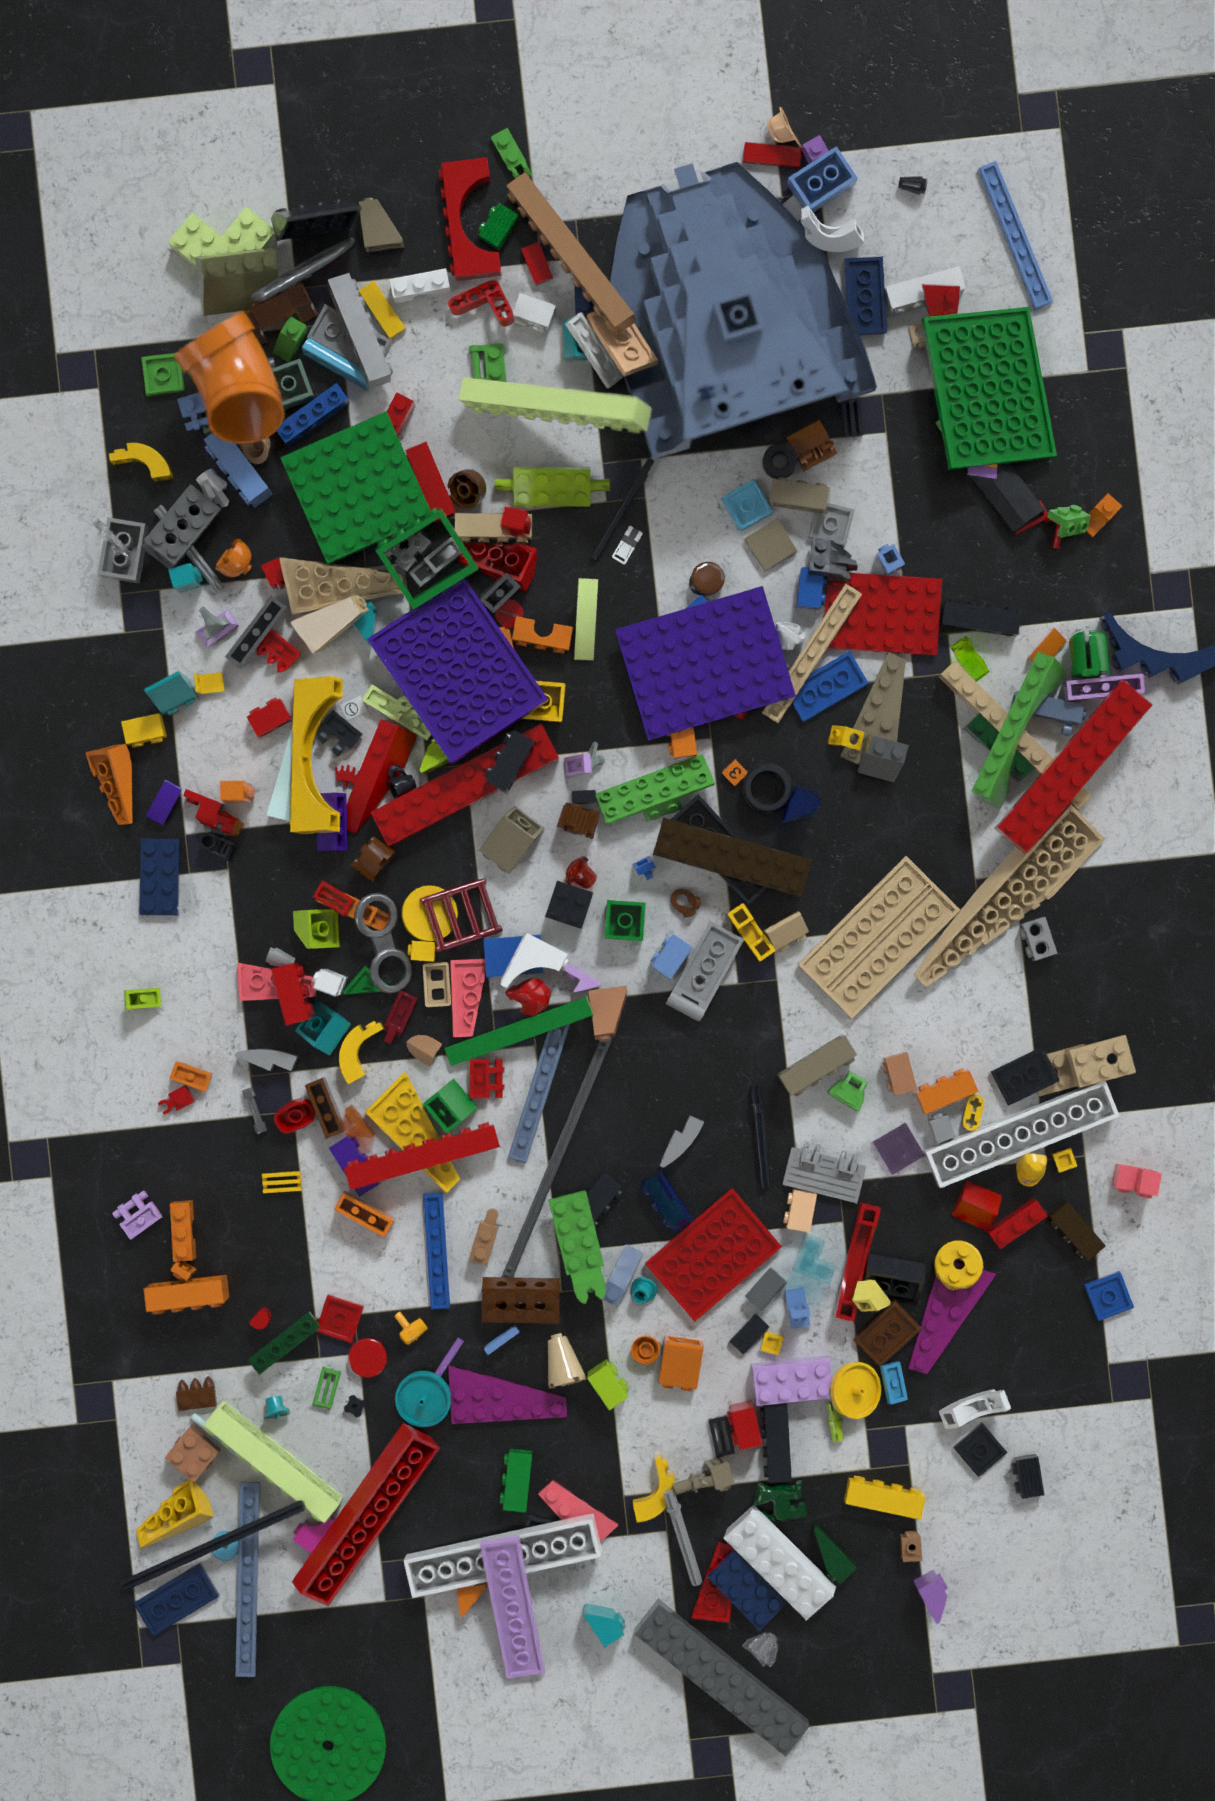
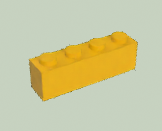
M854 1476V1478L848 1477L844 1501L845 1504L921 1520L926 1496L924 1493H921L922 1490L917 1488L907 1490L898 1484L888 1486L884 1485L883 1481L873 1480L869 1482L865 1481L864 1477Z

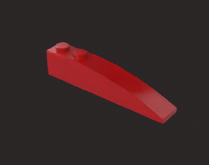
M380 719L346 804L348 831L357 834L371 815L370 812L378 806L389 790V768L392 765H399L403 769L405 768L418 735ZM395 772L393 777L400 776L401 772Z

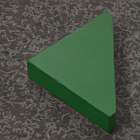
M364 966L342 993L357 994L382 991L374 986L370 978V969Z

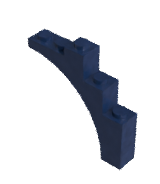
M1111 612L1100 617V625L1103 631H1107L1110 636V645L1113 649L1116 648L1117 652L1111 655V663L1119 672L1140 662V669L1148 678L1169 668V675L1173 682L1181 684L1215 666L1214 645L1188 653L1159 651L1141 644L1128 635L1117 623Z

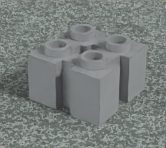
M418 532L417 535L412 534L384 553L390 560L395 557L397 559L395 561L396 565L408 574L418 564L415 558L419 554L423 557L432 546V543ZM402 543H408V549H400Z

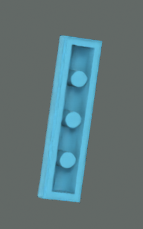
M311 338L305 341L302 346L303 355L367 391L370 390L360 366Z

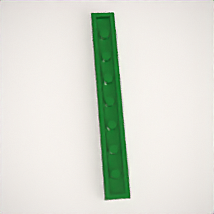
M588 997L444 1049L450 1066L594 1014Z

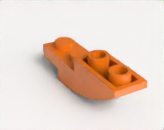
M323 887V890L347 904L348 900L327 887ZM319 894L321 898L335 905L339 909H344L342 905L328 898L324 894ZM348 895L356 901L351 905L352 908L348 910L347 916L355 919L354 913L360 900ZM369 904L366 906L363 913V921L366 925L380 930L388 923V913Z

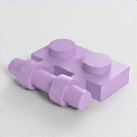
M144 1190L139 1194L133 1195L132 1199L127 1203L119 1205L118 1209L112 1213L116 1219L120 1216L125 1218V1221L119 1225L130 1240L163 1217L152 1201L147 1205L143 1203V1200L148 1197ZM137 1205L139 1210L131 1215L129 1210Z

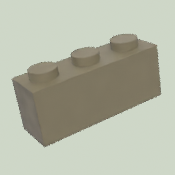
M779 477L778 480L773 479L769 504L775 507L827 514L831 491L830 487L823 483L811 485L807 481L797 480V482H790L787 478Z

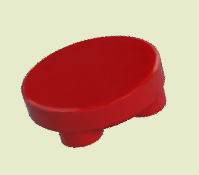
M364 1338L354 1343L351 1347L348 1362L353 1372L366 1378L374 1377L384 1369L387 1362V1352L380 1341Z

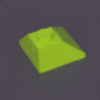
M432 739V743L428 745L419 769L423 775L450 762L435 739Z
M333 909L293 911L294 931L307 949L340 947L338 912Z

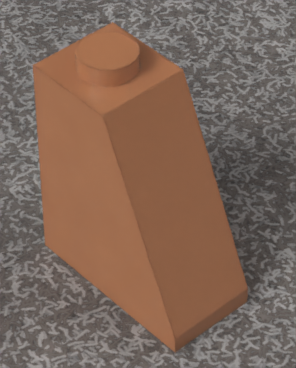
M627 986L589 991L590 1005L594 1014L592 1015L595 1040L605 1042L615 1037L628 995Z

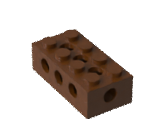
M483 1277L482 1323L559 1324L560 1278Z

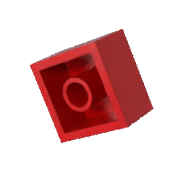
M752 1400L729 1405L730 1411H727L730 1426H734V1430H731L734 1445H738L739 1450L761 1446L762 1442Z

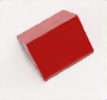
M966 1180L951 1216L987 1231L998 1214L1002 1196Z

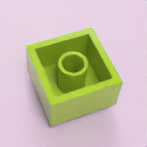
M606 1359L588 1371L587 1379L609 1410L629 1397V1385L623 1377L619 1378L618 1369L613 1362L609 1363Z

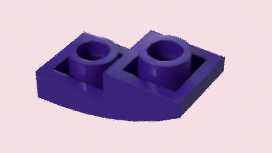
M165 780L146 816L163 825L182 788Z

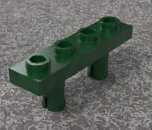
M309 1311L251 1356L248 1362L259 1375L317 1331L321 1325Z

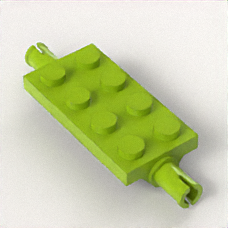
M514 467V477L512 479H495V491H512L514 493V506H590L592 491H610V479H592L590 477V467Z

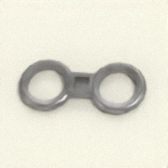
M371 893L363 897L357 904L354 913L355 923L361 933L371 938L376 956L371 962L370 978L374 986L388 994L398 993L411 980L413 973L412 963L402 950L396 949L394 946L391 931L396 926L398 919L397 908L394 902L387 895ZM373 901L384 903L389 911L388 923L378 931L370 930L363 921L364 909ZM388 956H395L402 961L404 974L399 983L388 986L381 981L378 969L383 959Z

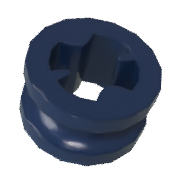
M714 385L699 388L697 390L701 395L699 400H707L717 396L716 392L713 391Z

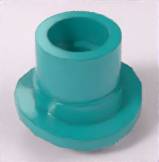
M638 1277L632 1282L631 1293L636 1303L644 1304L653 1300L657 1295V1286L651 1279Z
M273 1396L265 1400L267 1413L263 1415L264 1419L276 1418L278 1420L280 1419L279 1417L290 1414L289 1408L283 1405L282 1396Z

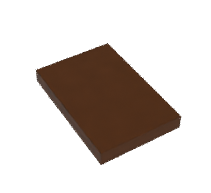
M894 1300L861 1330L853 1340L880 1367L913 1338L922 1327Z

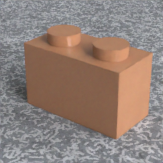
M907 1052L883 1058L884 1062L881 1065L884 1074L887 1073L889 1081H886L889 1092H893V1095L896 1096L918 1090Z

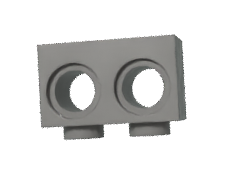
M1046 917L1020 924L1021 929H1019L1021 938L1026 940L1028 947H1025L1028 958L1036 961L1057 954ZM1032 925L1038 927V933L1035 936L1031 935L1029 931ZM1038 943L1044 945V952L1041 954L1036 952V945Z

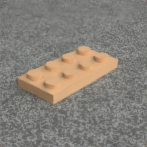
M596 312L587 314V321L624 377L657 365V357L635 324H632L617 335L614 330L610 331L607 328L603 316L599 317Z

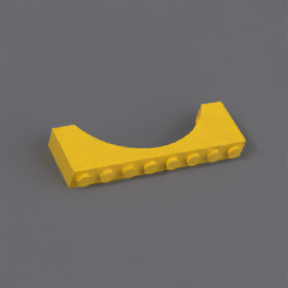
M334 676L294 679L290 832L298 834L340 832V812L329 806L320 795L313 777L311 756L313 741L319 724L329 709L343 698V679Z

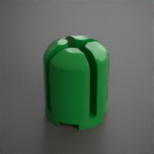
M1096 630L1089 631L1092 668L1090 669L1088 666L1084 631L1070 637L1069 650L1072 680H1075L1074 677L1093 679L1101 678L1100 675L1108 674V677L1111 676L1107 637L1104 633Z

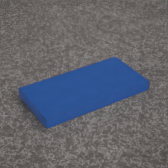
M848 651L812 672L791 704L803 723L869 683L853 655Z

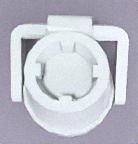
M792 622L776 623L775 628L782 649L793 650L795 644L804 642L806 634L800 629L799 625Z

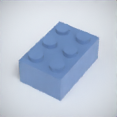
M836 146L790 176L787 185L802 208L809 206L814 213L855 186L858 178Z

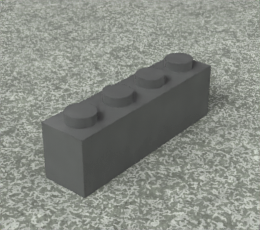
M271 595L225 655V658L241 669L287 607Z

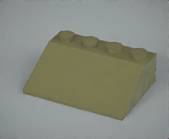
M273 248L195 257L202 316L245 311L252 306L251 295L278 278L276 249Z

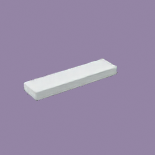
M582 312L565 323L606 388L612 387L623 378V375Z

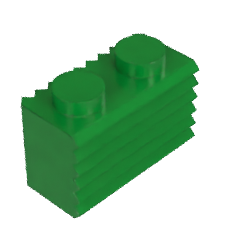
M498 203L497 207L493 206L490 209L488 221L486 223L483 222L478 229L479 239L497 251L500 250L519 220L517 213L501 203Z

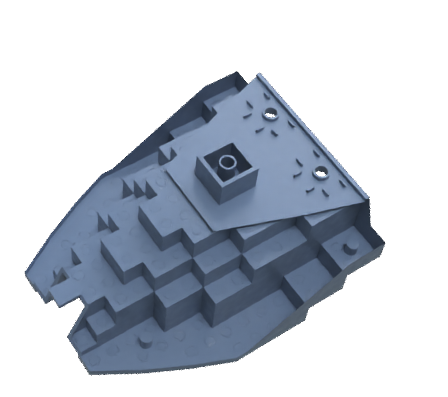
M738 162L702 172V182H698L693 163L674 169L679 189L670 191L663 184L627 195L616 242L610 283L634 313L636 319L634 324L658 359V363L655 366L625 377L623 376L628 394L631 397L639 398L652 408L648 429L643 431L652 460L689 449L690 441L693 438L833 395L836 396L839 403L875 392L877 384L865 346L831 271L826 254L805 238V229L798 220ZM801 380L804 383V388L801 390L795 389L793 382ZM714 385L713 391L716 392L717 396L707 400H699L701 395L697 390L704 386ZM720 403L728 405L729 410L726 413L718 411L717 406Z

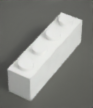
M960 266L886 286L885 298L889 312L900 314L906 312L907 308L914 307V309L925 306V296L921 284L960 286L959 297L962 296L961 293L964 292L966 287Z

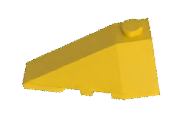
M189 1479L177 1486L172 1491L173 1494L168 1500H164L160 1504L161 1507L156 1513L151 1514L136 1530L140 1548L143 1549L200 1526L214 1517L210 1499L196 1481L193 1482Z

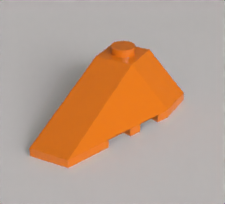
M113 745L86 752L90 770L94 777H98L101 783L99 788L102 793L105 792L109 799L108 806L117 824H131L132 766L127 745Z

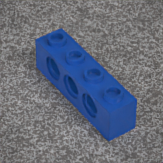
M336 383L284 420L277 433L289 448L350 404V402Z

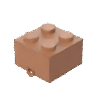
M191 1425L182 1437L179 1436L175 1441L176 1444L165 1456V1459L195 1482L202 1472L209 1468L212 1464L211 1461L221 1449Z

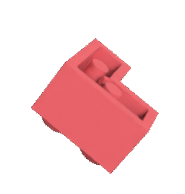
M1116 1163L1112 1186L1117 1188L1118 1192L1129 1193V1190L1136 1191V1195L1152 1199V1195L1158 1196L1162 1173L1151 1169Z

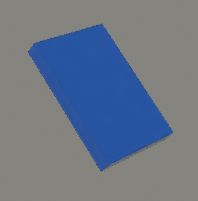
M532 935L541 940V935ZM523 936L483 939L486 977L504 975ZM543 967L528 969L519 975L544 973Z

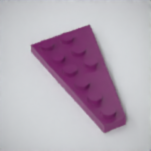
M953 1262L956 1269L961 1270L964 1268L963 1263ZM982 1270L979 1280L972 1287L957 1290L946 1288L935 1274L920 1324L922 1329L917 1334L908 1369L925 1374L930 1371L996 1273Z
M451 1365L448 1366L452 1424L567 1417L566 1396L459 1369Z

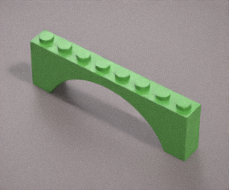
M1037 652L971 790L984 803L999 809L1003 805L1009 792L1010 769L1020 738L1037 707L1048 694L1058 689L1066 673V670L1054 657L1041 652Z

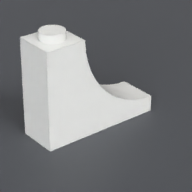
M525 933L499 985L508 988L516 976L532 968L544 967L560 971V969L565 968L568 959H566L568 954Z

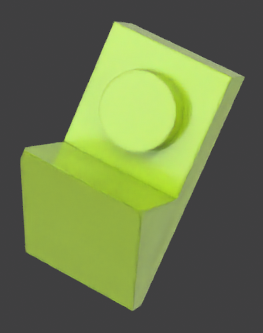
M160 987L123 990L125 1010L162 1007Z

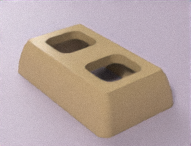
M447 962L424 964L425 1006H450L449 964ZM442 969L443 980L432 981L431 970ZM443 988L444 999L433 1000L432 990Z

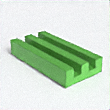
M325 1366L322 1367L313 1405L327 1409L332 1408L341 1371L329 1369ZM327 1372L329 1374L322 1400L318 1402L324 1375ZM334 1374L336 1375L329 1403L326 1404L327 1393L332 1375Z

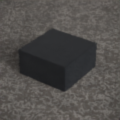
M596 790L572 791V803H596Z

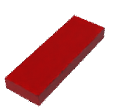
M745 142L743 163L800 168L802 148Z

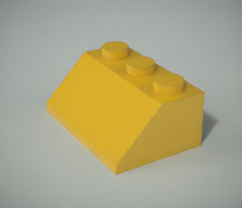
M536 681L549 701L522 719L562 722L565 683Z

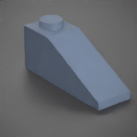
M627 1244L625 1245L605 1284L606 1293L602 1300L617 1307L643 1252Z

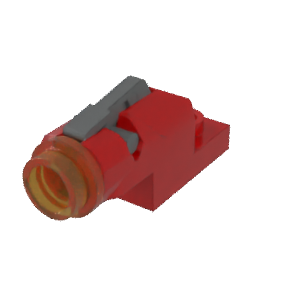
M188 789L185 790L183 796L188 798L187 802L194 805L201 803L195 818L203 824L205 831L230 835L232 837L240 836L244 822H241V819L233 817L224 810L222 812L224 804Z

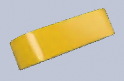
M970 1095L966 1100L962 1125L969 1131L976 1130L980 1125L984 1109V1100L981 1096ZM977 1098L980 1105L976 1106L973 1112V1105L970 1104V1101H974ZM971 1114H974L973 1120L976 1121V1124H972L971 1127H969V1124L966 1123V1120H969L971 1118Z

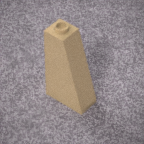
M355 595L295 619L290 623L311 652L316 653L322 651L369 610L366 607V602L358 595Z

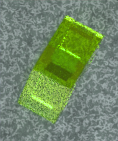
M964 636L951 646L957 661L975 681H978L990 672L984 659L975 651L967 636Z

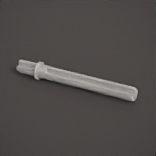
M162 505L154 510L160 520L167 513ZM192 546L186 553L187 556L200 570L215 592L221 591L224 585L195 547Z
M668 1489L663 1493L667 1504L666 1511L670 1514L691 1584L699 1586L702 1583V1578L680 1511L681 1504H678L674 1489Z

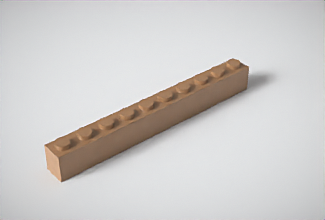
M523 173L506 185L509 191L507 196L513 204L517 203L519 206L518 211L523 218L527 216L530 220L528 223L532 230L540 233L539 238L545 246L547 244L550 246L552 256L556 260L559 258L562 262L560 265L565 273L572 275L573 278L571 279L575 286L582 288L584 291L582 294L588 302L592 301L597 315L605 318L604 323L610 331L614 330L618 335L634 324L636 319L632 310L528 175Z

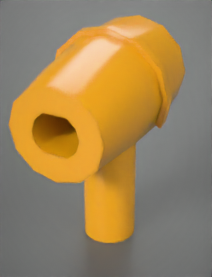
M401 1312L394 1316L403 1327L399 1335L407 1345L415 1340L417 1341L428 1329L420 1318L409 1324Z

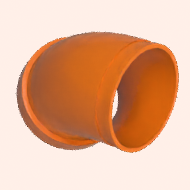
M244 311L207 331L173 356L184 373L188 372L193 379L203 400L211 432L221 440L235 444H248L263 440L275 433L284 420V408L275 375L259 341L252 332L255 327Z

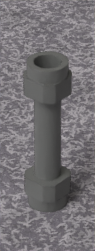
M253 1087L242 1090L244 1100L247 1099L255 1122L253 1126L256 1134L267 1131L266 1123L262 1121L254 1098L256 1096Z

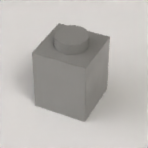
M939 1112L931 1115L932 1119H929L928 1123L936 1143L956 1137L947 1114Z

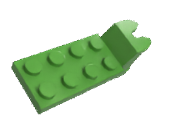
M586 1190L548 1199L566 1274H571L578 1300L586 1303L588 1299L587 1292L591 1293L594 1290L596 1296L603 1299L606 1293V1286L601 1267L604 1266Z

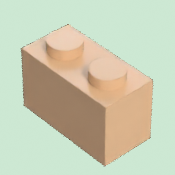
M793 1189L792 1193L788 1194L787 1204H790L789 1212L785 1211L783 1220L788 1229L810 1233L817 1197L816 1193Z

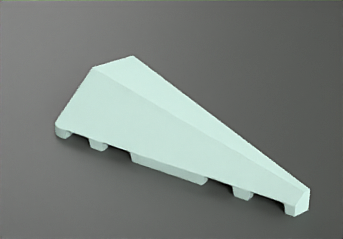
M292 729L267 811V816L288 822L291 820Z

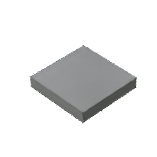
M829 503L827 514L814 512L808 538L832 540L839 546L845 547L854 509Z

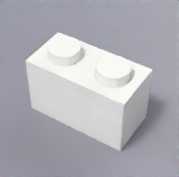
M519 293L513 310L515 323L522 326L526 324L531 325L534 330L544 332V330L549 332L556 312V305Z

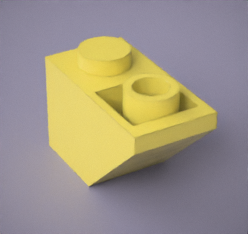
M875 1280L857 1281L853 1302L861 1312L878 1311L890 1305L891 1301Z

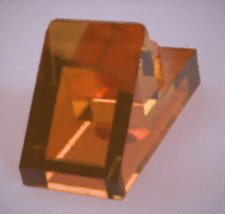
M353 1104L345 1109V1117L351 1124L354 1122L356 1126L344 1135L372 1138L375 1135Z

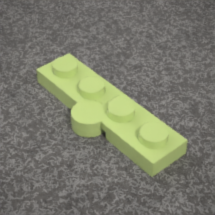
M371 684L362 701L428 741L431 733L416 711L412 709V705L407 698L403 696L397 700Z

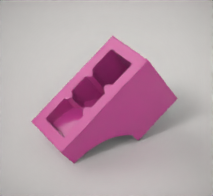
M330 1515L325 1523L322 1521L310 1523L307 1520L303 1525L299 1523L293 1532L296 1534L293 1541L312 1553L336 1518Z

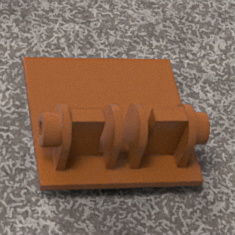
M820 420L786 437L789 445L795 450L797 460L803 471L838 454L833 440H830Z

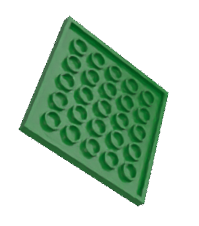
M387 411L281 457L327 564L376 544L385 538L394 536L393 533L401 528L406 530L411 527L410 523L417 518L422 520L427 517L426 513L430 511Z

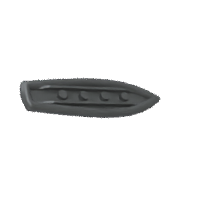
M349 238L286 272L251 295L252 301H265L284 289L296 286V282L311 277L312 273L327 265L354 245L355 239Z

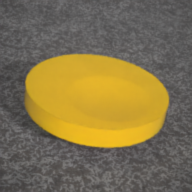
M423 886L411 892L405 899L401 912L402 921L406 930L416 939L426 942L436 941L425 906L421 904L420 898L443 891L444 889L437 886ZM450 896V900L457 918V906L452 896ZM441 899L431 903L444 938L452 931L443 900Z
M849 1362L840 1367L835 1373L830 1386V1396L834 1408L841 1415L852 1419H861L871 1414L877 1407L881 1396V1382L876 1371L868 1364L861 1362Z

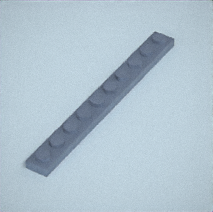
M240 1482L239 1527L259 1519L260 1482ZM259 1531L240 1539L238 1546L236 1677L256 1676Z

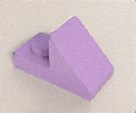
M569 963L564 969L567 972L566 976L574 981L577 978L580 979L573 993L598 987L601 984Z

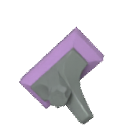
M203 606L199 611L204 619L205 626L196 633L207 648H209L239 625L228 610H225L219 616H214Z
M592 743L588 754L564 758L566 777L592 773L593 766L604 763L605 759L603 756L595 757L598 743Z

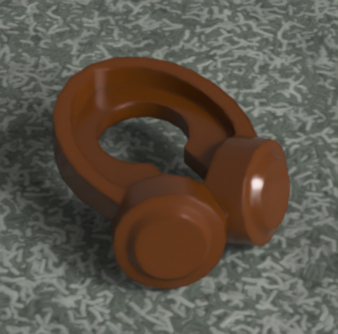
M677 889L671 895L672 906L682 913L684 918L693 916L701 905L700 897H695L686 889ZM680 894L686 895L692 907L688 908L685 905H679L676 901L677 896Z

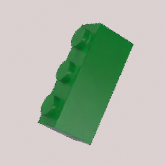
M509 1449V1454H505L504 1466H507V1473H503L502 1478L505 1492H501L500 1504H503V1510L526 1513L533 1451Z

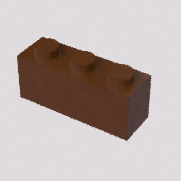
M323 1077L306 1084L305 1088L325 1138L327 1139L346 1131L326 1078Z

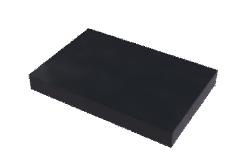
M1043 1046L991 1071L1008 1106L1060 1081Z

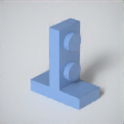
M804 1287L785 1290L791 1329L810 1326L809 1316L811 1314L806 1302Z

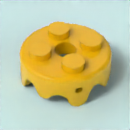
M948 1242L941 1247L935 1257V1274L945 1287L950 1290L968 1289L979 1280L982 1274L983 1260L981 1254L968 1242ZM955 1260H962L964 1268L961 1270L956 1269L953 1262Z

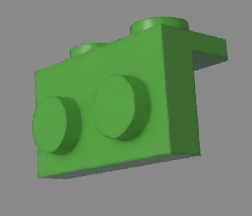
M1071 505L1070 507H1058V509L1049 510L1047 518L1061 525L1058 536L1066 537L1085 533L1089 526L1091 515L1082 511L1081 507Z

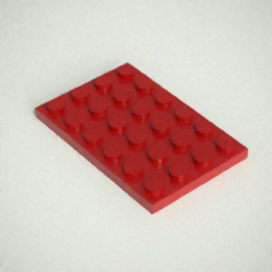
M849 573L851 581H827L824 616L845 584L862 594L828 646L829 649L937 656L942 579Z
M731 1188L644 1263L695 1322L782 1248V1246L734 1189Z

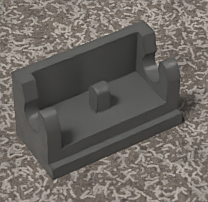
M770 1267L745 1297L762 1311L784 1287L787 1281Z

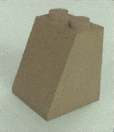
M514 805L502 817L479 851L482 852L486 859L495 862L502 871L510 873L545 828Z

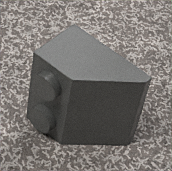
M867 735L857 773L894 782L904 765L909 745L874 735Z

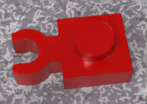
M184 1085L168 1094L170 1100H161L158 1102V1105L167 1104L168 1109L163 1114H168L174 1106L178 1111L195 1102L187 1085Z

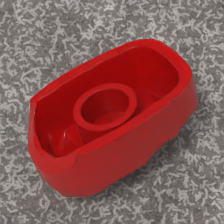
M310 1098L295 1099L275 1113L274 1122L282 1133L300 1130L313 1122L315 1110Z

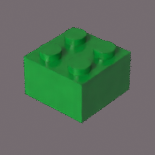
M607 900L605 939L643 941L646 903Z

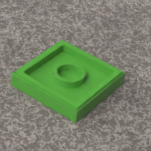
M176 353L142 357L147 396L185 392L183 371L173 357Z

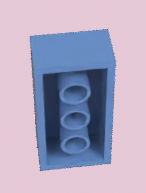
M213 433L204 439L207 444L204 446L214 460L218 458L216 464L225 475L229 473L228 480L236 490L241 489L239 494L248 506L252 504L256 508L273 495L235 443L221 440Z

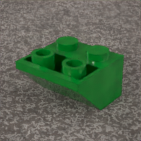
M454 1078L423 1103L446 1133H449L478 1108Z

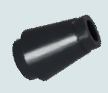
M923 176L900 177L898 188L917 195L925 194L927 178H923Z

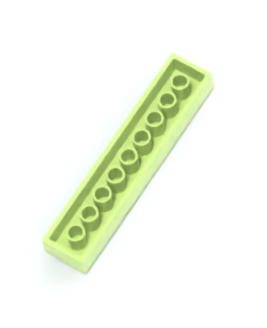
M463 377L458 398L459 401L465 404V407L471 408L473 412L484 414L486 411L495 416H501L502 413L512 418L524 416L528 420L541 418L545 422L558 420L562 424L576 422L575 424L586 427L587 424H592L593 427L600 429L608 426L617 431H622V428H625L633 433H639L640 430L647 431L652 411L650 406L637 397Z

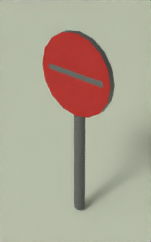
M508 599L495 611V617L497 622L505 627V629L513 628L516 616L523 618L524 612L518 602Z

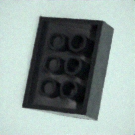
M337 199L328 204L318 202L310 207L300 205L291 210H286V208L278 209L271 217L276 241L350 229L361 211V205L348 200L341 201Z

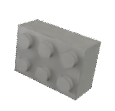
M107 517L98 575L103 578L140 584L145 550L141 548V545L148 535L149 527L144 523Z

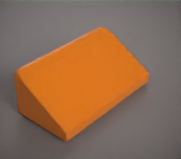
M1053 628L1028 656V659L1033 662L1037 652L1054 657L1067 640L1057 629Z

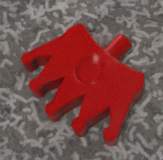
M342 765L340 772L335 767L337 782H344V787H347L348 782L355 783L358 773L355 774V767H353L351 772L350 765H347L345 771Z

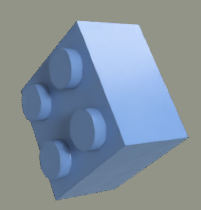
M674 934L671 937L667 935L661 944L664 948L660 953L656 951L650 960L653 962L652 967L670 979L693 948Z

